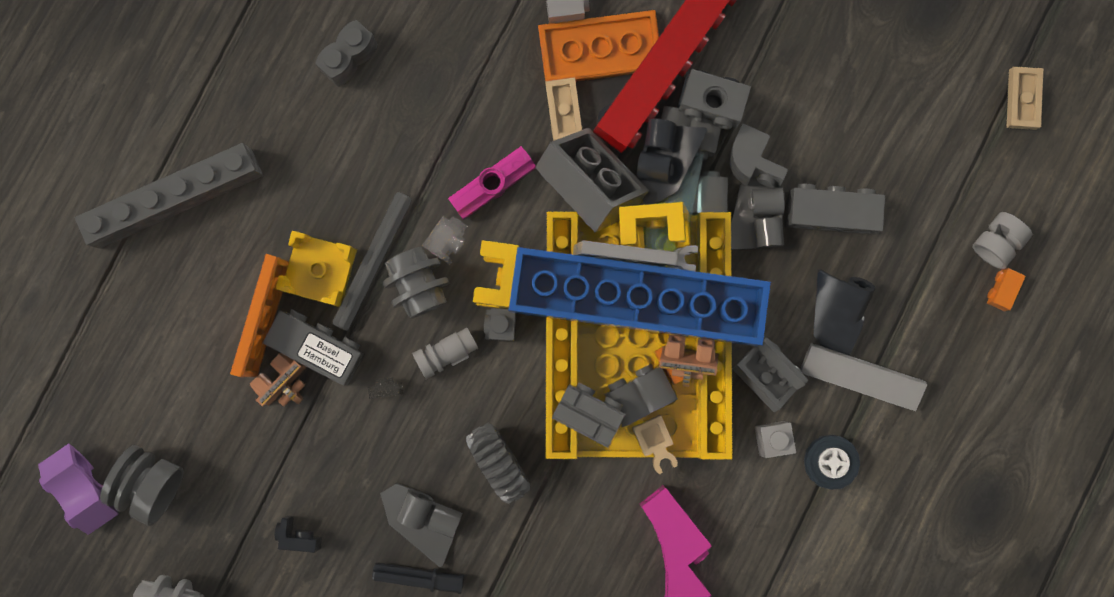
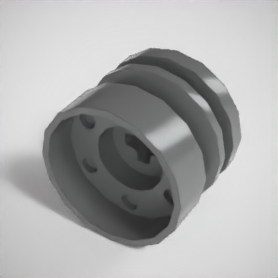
M132 445L124 451L111 468L101 490V503L107 506L114 505L115 510L123 512L130 507L129 515L131 518L147 526H153L173 501L183 478V468L166 459H161L154 465V453L144 452L142 447Z

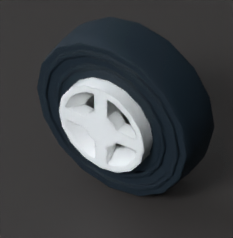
M826 435L814 440L806 449L804 466L811 481L819 487L835 490L842 489L852 483L858 475L860 460L854 445L847 439L836 435Z

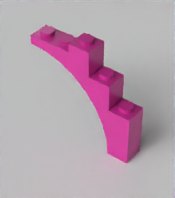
M662 485L639 504L652 522L661 545L665 565L664 597H710L709 591L688 565L692 562L698 564L704 560L709 554L707 550L712 546L669 491Z

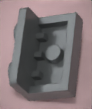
M768 338L763 339V345L752 346L732 368L773 412L780 410L796 390L805 386L808 382L800 368L794 365L781 352L780 348Z

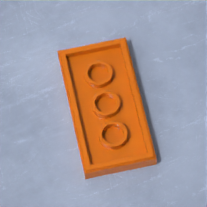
M655 10L538 25L545 81L574 77L575 81H584L633 74L659 38Z
M269 254L265 255L230 372L231 375L256 377L259 374L267 345L263 344V341L275 320L283 291L276 290L275 288L279 275H286L289 264L286 260Z

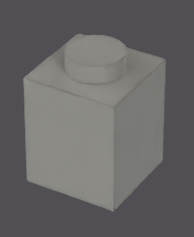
M546 0L549 24L584 19L585 12L590 11L589 0Z
M781 421L754 426L759 456L771 458L796 453L790 422Z

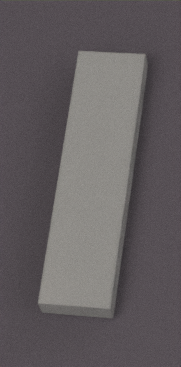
M810 343L800 368L802 374L913 411L917 410L927 387L926 381Z

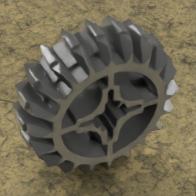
M486 423L472 430V433L466 436L467 446L476 463L503 502L509 504L517 501L530 491V483L524 471L496 427Z

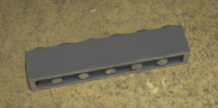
M240 143L74 218L85 244L101 249L263 177V174L252 149L244 143Z

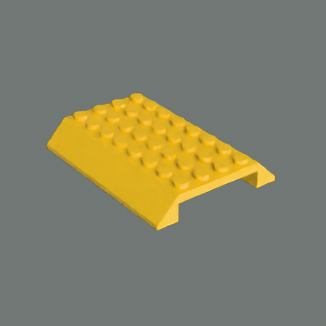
M547 212V251L573 255L574 245L583 240L621 245L620 221L594 232L577 212ZM700 212L697 216H689L690 246H698V252L685 255V262L696 265L695 272L731 276V212ZM668 225L661 229H646L644 227L645 248L671 252L678 249L675 247V242H671L668 238ZM546 317V459L654 457L653 453L644 456L632 427L661 415L673 441V444L666 447V450L675 457L732 459V343L714 340L716 353H719L716 375L703 374V380L690 378L689 387L683 386V380L672 385L666 375L678 399L625 427L620 426L611 446L607 448L552 419L568 385L576 387L578 382L595 390L593 397L604 402L606 399L604 394L610 391L608 385L621 378H625L626 382L636 378L635 371L646 365L652 364L653 368L660 366L654 351L666 345L671 334ZM683 336L686 338L684 349L697 351L698 339L701 338Z

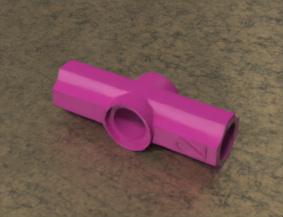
M520 146L491 168L484 169L476 179L448 199L462 219L465 220L494 198L502 196L505 190L536 169V166L528 153ZM491 176L498 177L501 181L500 186L495 190H489L484 187L485 180Z

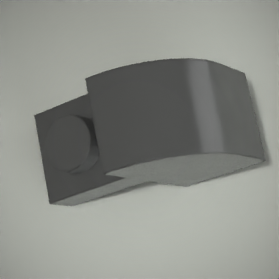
M742 124L730 152V167L734 176L746 186L751 176H754L760 184L772 188L776 186L779 188L788 169L761 157L770 135L746 124Z

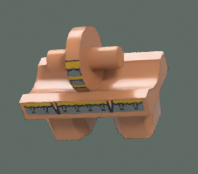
M671 334L666 346H663L659 368L671 369L672 376L684 377L683 386L689 387L690 378L703 380V374L716 375L719 353H716L714 340L698 339L696 351L684 349L685 337Z
M279 353L270 365L281 375L273 382L265 373H261L250 383L255 393L259 396L256 401L261 406L265 404L270 406L282 392L285 394L278 400L282 406H285L290 400L297 404L303 400L299 391L305 386V383L298 379L292 386L290 384L307 366Z

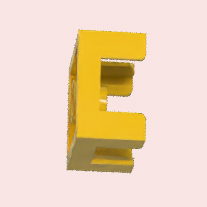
M683 202L619 207L621 245L645 248L644 227L646 229H661L668 225V238L671 242H675L676 248L690 246L689 212Z
M292 231L288 245L293 247L286 275H279L275 289L340 307L357 250L345 244H335Z
M482 240L480 255L484 256V261L503 264V268L498 267L496 285L500 286V290L483 287L475 288L473 302L477 306L509 309L517 247L519 245Z

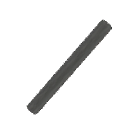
M400 192L395 193L333 319L335 326L343 330L350 328L412 202L409 196Z

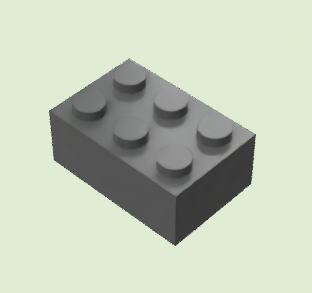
M590 128L550 142L535 167L594 232L620 221L619 207L638 206L649 191Z

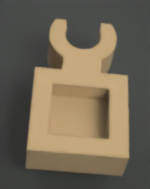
M661 415L632 427L644 456L653 453V467L657 473H663L660 468V461L664 458L670 460L672 467H677L675 456L666 450V447L672 445L673 441Z

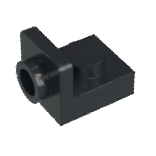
M285 516L281 519V522L277 523L275 541H279L278 549L311 553L321 549L322 537L313 536L314 531L295 530V534H292L294 516Z

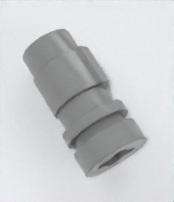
M465 328L440 340L439 343L433 346L428 344L425 346L426 349L424 351L419 349L412 354L425 379H428L435 375V371L438 370L439 373L443 371L444 366L450 363L454 366L469 358L468 354L478 349L468 328Z

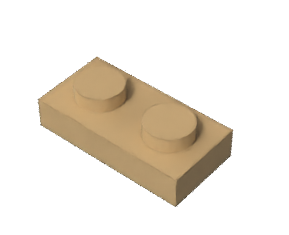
M1012 67L1009 69L1007 128L1032 130L1041 128L1043 68Z
M575 77L545 81L553 141L581 131L582 125Z

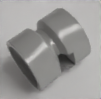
M1000 212L990 223V232H983L974 242L973 249L990 265L999 269H1005L1015 258V250H1021L1033 234L1029 227L1020 219L1009 213Z

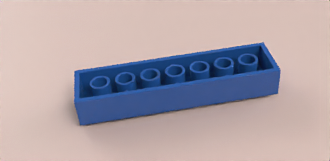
M517 247L509 311L760 346L763 345L771 282Z

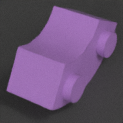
M67 444L38 464L41 476L39 482L42 488L56 498L65 512L66 522L72 528H78L89 535L119 514L115 510L114 505L107 506L101 503L100 495L103 485L93 478L91 472L94 469L93 466L72 445Z

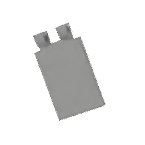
M584 240L575 244L573 249V255L695 271L696 265L687 264L684 259L685 255L698 252V246L692 245L678 248L671 252Z

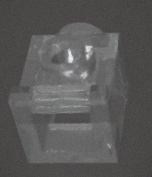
M442 216L422 246L450 266L453 260L449 255L451 253L457 254L465 243V239L462 237L468 226L454 216L450 220Z

